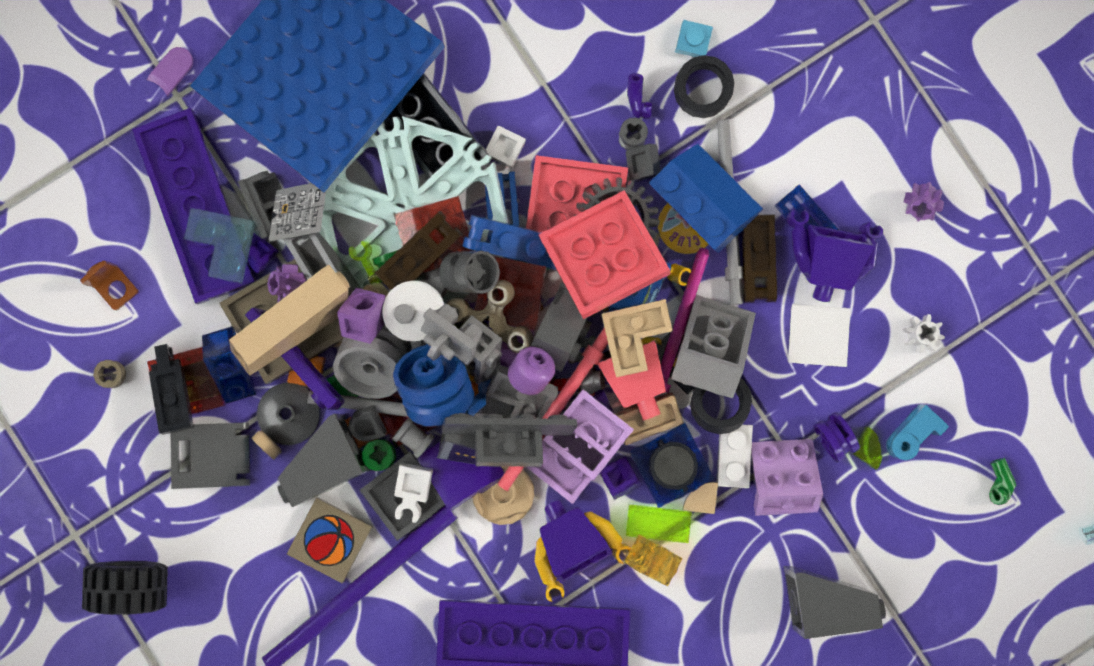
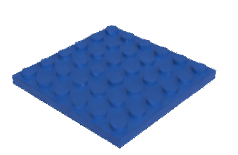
M262 0L193 81L190 87L324 193L442 52L445 45L440 39L385 0Z

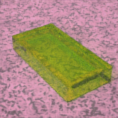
M628 504L625 536L689 543L692 512Z

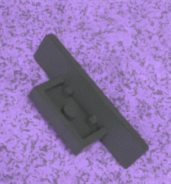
M457 413L445 418L442 425V434H475V466L541 467L543 464L542 435H572L577 428V419H568L566 415H552L548 419H535V416L531 414L518 415L516 418H503L500 414H487L483 418H470L468 414Z

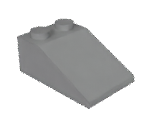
M696 295L671 379L685 385L713 392L717 395L733 398L744 370L756 313Z

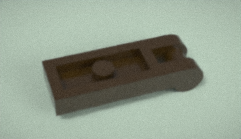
M441 210L375 272L378 278L390 290L403 282L414 281L463 234L457 227L453 229L445 220L447 217ZM435 229L444 237L438 245L429 236Z
M775 214L757 215L742 230L744 303H754L755 300L763 299L767 303L776 302ZM755 278H765V287H755Z

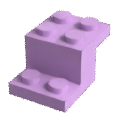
M585 390L579 393L563 414L568 419H577V428L573 434L546 435L542 440V466L527 467L572 504L590 481L595 480L634 430Z

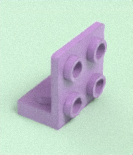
M813 440L752 442L751 457L757 488L754 500L755 516L818 512L823 490Z

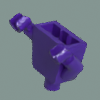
M792 210L787 215V223L792 228H795L792 230L793 252L799 271L804 274L809 283L816 285L812 295L814 299L821 302H830L835 288L848 291L853 289L856 282H859L875 267L878 246L875 239L880 238L883 234V228L880 225L873 228L872 234L869 230L870 222L860 226L859 234L809 225L808 229H806L804 224L809 220V213L803 210L801 212L802 221L798 222L795 220L794 210Z

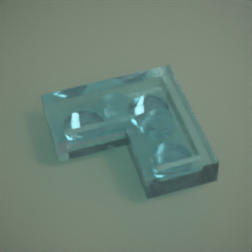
M191 208L184 239L215 246L208 274L209 277L242 284L256 223L252 220Z

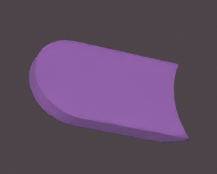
M182 47L171 49L150 73L147 80L159 85L168 97L193 66L191 53Z

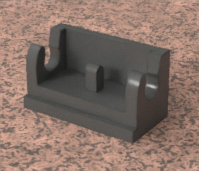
M267 170L237 182L262 239L270 243L269 235L276 190H281L282 187L274 172L269 174Z

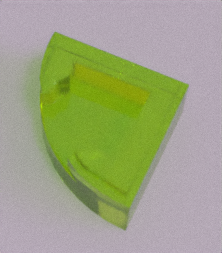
M866 426L857 439L860 450L852 455L872 469L878 470L882 461L881 445L877 434L869 426Z

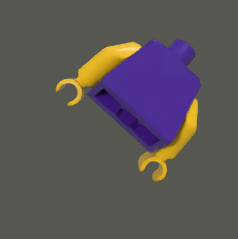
M560 500L554 501L544 508L550 522L539 529L541 537L536 541L534 562L542 583L547 585L546 598L548 601L552 602L551 589H559L563 598L565 593L562 582L613 554L614 558L621 564H624L619 558L621 550L627 549L630 555L634 556L633 549L627 544L621 543V536L610 521L591 511L583 513L579 507L566 512Z

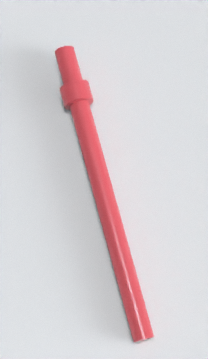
M605 327L592 346L588 344L582 353L583 359L542 419H548L552 415H560L594 364L598 365L604 357L602 352L608 345ZM509 466L497 484L508 491L524 467Z

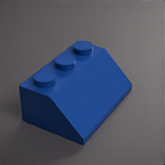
M698 143L671 160L649 182L717 253L728 245L763 210Z

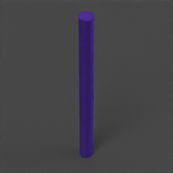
M446 505L441 507L262 657L266 666H282L457 520L458 517L454 511L448 510Z

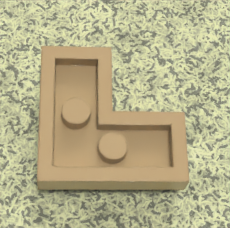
M666 299L602 314L616 377L648 370L641 338L673 331Z

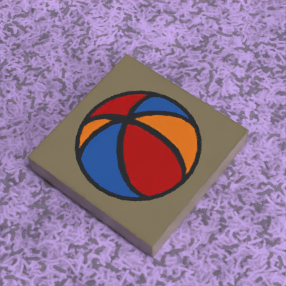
M316 497L287 555L340 583H344L373 526Z

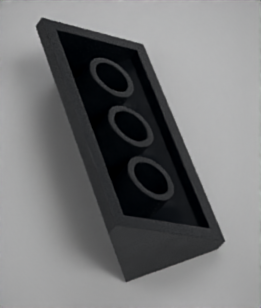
M424 73L384 120L385 125L390 131L394 128L393 117H399L402 120V130H404V120L402 118L404 116L473 138L467 144L465 150L473 143L477 142L480 144ZM417 136L412 141L415 162L428 178L436 173L453 156L452 147L446 143L424 136ZM482 145L474 152V157L479 161L486 155H489Z

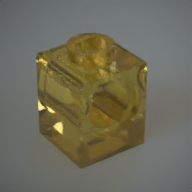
M639 534L624 563L639 573L665 586H669L683 558Z

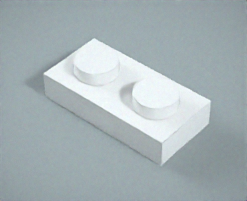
M742 425L731 433L719 434L716 480L718 486L749 488L753 425Z

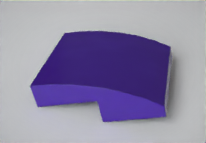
M440 442L423 452L417 459L422 467L433 469L431 482L448 510L451 511L477 493L482 494L498 483L505 473L502 466H475V464L439 459L437 456Z

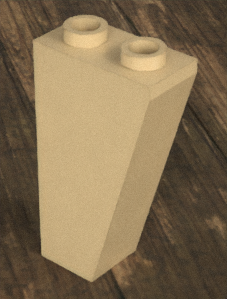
M327 265L229 340L230 349L249 376L338 319L337 311L348 298V288L350 287L348 281L340 271L335 273L331 266Z

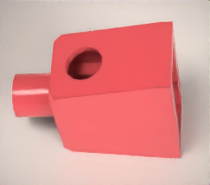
M655 341L642 345L648 368L647 371L616 377L612 358L598 363L600 370L622 406L626 408L637 404L643 421L661 414L654 396L666 392Z

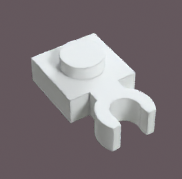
M407 463L399 465L394 496L403 498V501L396 508V519L400 520L403 516V510L407 508L413 512L412 522L416 523L421 516V507L418 501L426 502L428 500L433 469Z

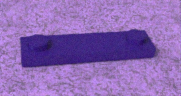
M252 307L245 316L252 323L266 311ZM297 346L281 355L312 390L313 394L311 397L322 409L327 407L330 410H338L345 403V399Z

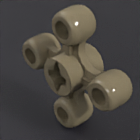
M498 280L496 286L490 292H487L488 305L483 310L472 309L465 299L459 297L446 302L449 306L456 307L459 310L458 319L454 324H464L472 315L488 327V324L484 321L489 318V327L502 338V341L507 343L511 351L519 353L520 350L531 347L534 339L531 330L523 326H509L506 324V318L503 315L504 307L513 300L515 294L514 287L510 282ZM498 289L504 292V298L499 296ZM517 335L522 337L523 344L518 342ZM471 361L468 365L465 364V367L475 370L476 363Z

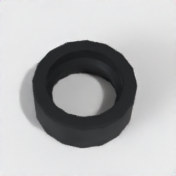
M702 55L690 59L683 64L675 79L674 94L676 102L684 112L693 117L707 118L717 115L724 110L733 95L735 82L732 71L726 63L713 56ZM697 70H710L717 74L721 80V95L711 104H697L687 94L686 81Z
M740 378L735 392L739 397V409L733 417L726 420L712 418L706 413L703 408L702 399L707 390L694 387L690 401L691 413L697 424L706 431L715 434L731 433L740 428L746 421L750 413L752 397L749 387L742 378Z

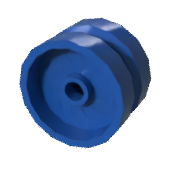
M426 344L411 350L399 360L395 366L393 378L398 393L402 398L407 416L420 425L440 426L443 425L445 418L453 414L465 413L473 402L474 390L465 364L455 356L448 360L443 355H440L436 360H432L427 356L431 346Z

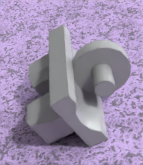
M444 304L436 311L429 308L423 315L425 321L421 327V331L426 334L423 341L431 346L427 356L432 360H436L440 355H443L448 360L455 356L468 365L474 358L475 350L481 340L483 331L473 323H468L462 331L456 328L453 324L457 321L458 314L448 304Z

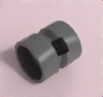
M455 251L444 257L439 273L441 282L450 292L483 294L490 292L496 286L500 270L495 257L489 252Z

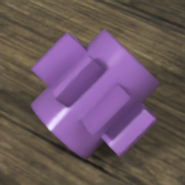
M931 182L921 185L914 183L912 193H905L903 202L908 204L905 213L911 214L918 222L927 219L933 221L936 211L942 212L944 201L940 200L942 189L936 190L931 185Z
M283 264V266H277L276 271L270 273L268 290L271 295H278L277 301L279 302L306 282L307 279L303 273H298V265Z

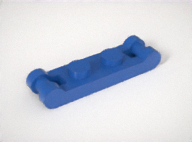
M476 215L470 216L469 225H471L468 237L465 236L463 247L556 270L539 238V234L542 232ZM484 229L489 230L486 241L481 240Z

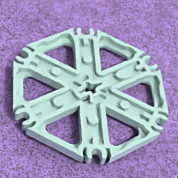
M402 116L404 120V130H402V120L399 117H393V130L387 131L383 121L377 129L380 134L378 135L376 131L329 186L325 195L321 232L319 233L337 253L362 289L366 285L371 284V279L378 270V267L373 264L372 259L399 250L417 233V230H420L425 225L414 223L408 227L407 220L396 215V213L401 215L410 214L411 210L415 211L414 217L418 218L419 221L427 223L440 210L443 212L472 183L480 181L486 185L493 213L492 220L508 224L495 162H492L490 167L483 170L482 166L487 165L492 157L486 155L482 160H477L474 157V152L481 146L477 142L471 144L465 150V147L473 138ZM417 136H424L446 143L453 149V156L422 186H420L412 150V141ZM369 147L378 149L388 194L352 183L346 177L348 166ZM399 203L405 205V208L398 206ZM422 211L430 213V216L422 214ZM337 212L379 225L349 255H344L338 250L332 225V218ZM444 213L447 217L445 220L453 229L457 227L463 233L449 249L455 251H475L462 246L465 236L468 237L471 225H469V220ZM436 229L429 234L437 245L444 239ZM483 230L481 240L486 241L489 230ZM491 254L496 260L504 259L502 256ZM437 259L414 281L426 279L425 272L439 269ZM447 290L443 297V302L446 304L449 300L458 297L464 299L470 293H455Z

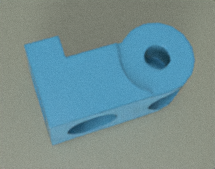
M919 404L888 437L886 441L887 452L896 459L910 460L917 455L919 445L931 433L941 436L949 426L927 405Z

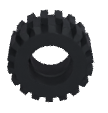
M110 561L90 564L83 568L82 609L91 613L106 615L142 614L158 611L167 606L168 567L162 563L152 561Z

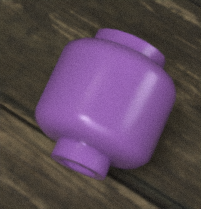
M534 346L520 350L508 368V378L511 385L517 391L526 395H536L542 392L555 374L553 358L543 349Z

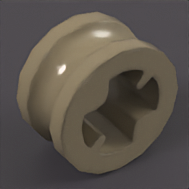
M104 360L96 365L93 376L99 386L116 388L124 383L126 370L118 361ZM105 368L116 369L113 374H117L115 380L108 379L105 381L104 377L107 376L103 374Z

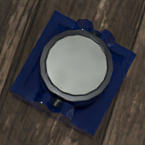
M685 422L629 451L658 508L673 500L680 499L690 492L696 491L700 486L715 479Z

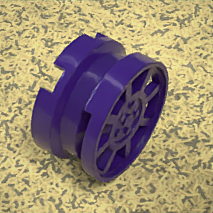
M834 412L828 416L827 421H819L813 425L816 435H820L822 446L835 462L838 463L845 459V454L849 452L853 454L860 450L855 434L839 413Z

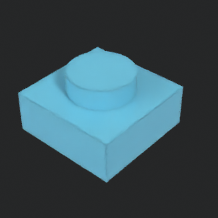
M683 20L675 52L692 57L706 55L713 27Z

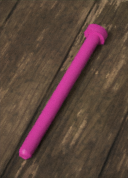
M700 248L697 251L672 327L673 331L670 333L660 365L666 389L664 393H669L671 385L667 384L709 257V250L706 248Z

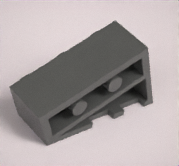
M561 281L559 289L531 344V347H538L546 351L553 358L555 369L561 372L567 360L574 362L581 347L576 341L578 337L583 340L585 339L592 324L587 318H582L563 281Z

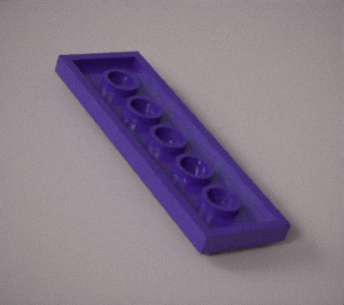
M188 108L132 129L195 304L199 305L256 282L194 111Z
M440 600L436 666H628L630 609Z

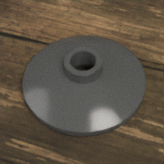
M281 383L270 388L262 396L257 408L258 424L260 429L275 443L295 445L308 439L316 430L320 419V408L318 405L308 404L310 390L306 387L293 383ZM284 408H289L292 412L288 420L283 419L281 416Z

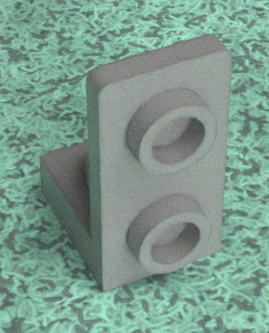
M471 315L459 330L462 331L468 323H473L483 331L472 360L476 363L474 381L480 384L485 377L488 380L491 379L498 366L501 365L499 364V359L502 356V338Z

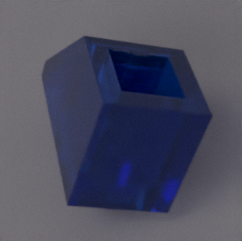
M233 326L202 335L203 361L226 404L256 395L252 376H249L230 349L229 340L236 335Z

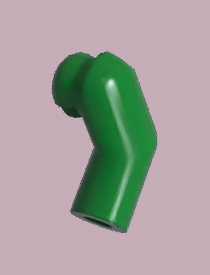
M1005 457L990 463L996 479L990 489L989 498L995 505L1006 504L1016 487V481Z

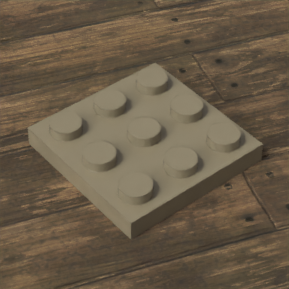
M293 259L292 261L286 263V264L298 265L295 259ZM298 265V273H303ZM270 273L219 303L236 334L251 323L245 314L252 307L268 311L278 303V295H271L268 290ZM336 319L296 346L309 360L335 346L343 340L339 320ZM279 356L259 369L258 372L265 384L268 385L293 369Z

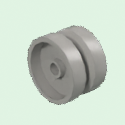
M386 325L383 326L371 344L343 337L333 363L334 375L339 383L353 394L374 399L391 396L398 391L393 378L395 366L405 354L412 350L411 341H405L386 330Z

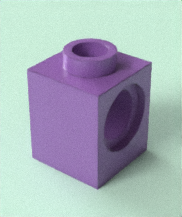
M355 288L337 311L341 336L371 344L385 325L382 313L385 295Z

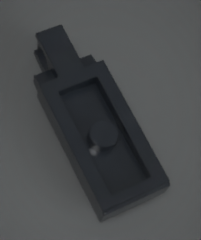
M168 344L155 346L157 364L151 365L149 377L159 434L165 435L192 429L194 424L184 367L181 360L174 359L173 349Z

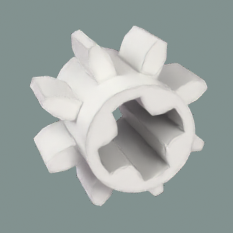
M930 314L924 315L922 322L916 316L910 318L913 325L903 329V332L908 333L909 339L905 345L913 344L917 346L916 353H923L925 346L930 351H936L937 346L935 342L945 339V336L941 335L939 330L942 322L936 324L931 322ZM922 329L928 331L925 339H921L919 336L923 332Z

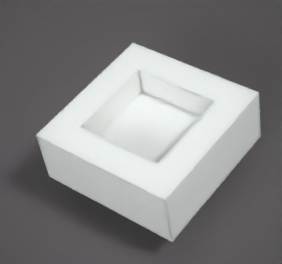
M497 126L486 151L493 160L512 169L526 139Z

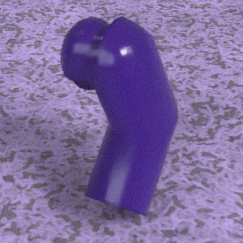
M639 73L630 74L628 77L627 97L632 115L639 119L640 117L649 119L652 114V103L642 102L644 78Z

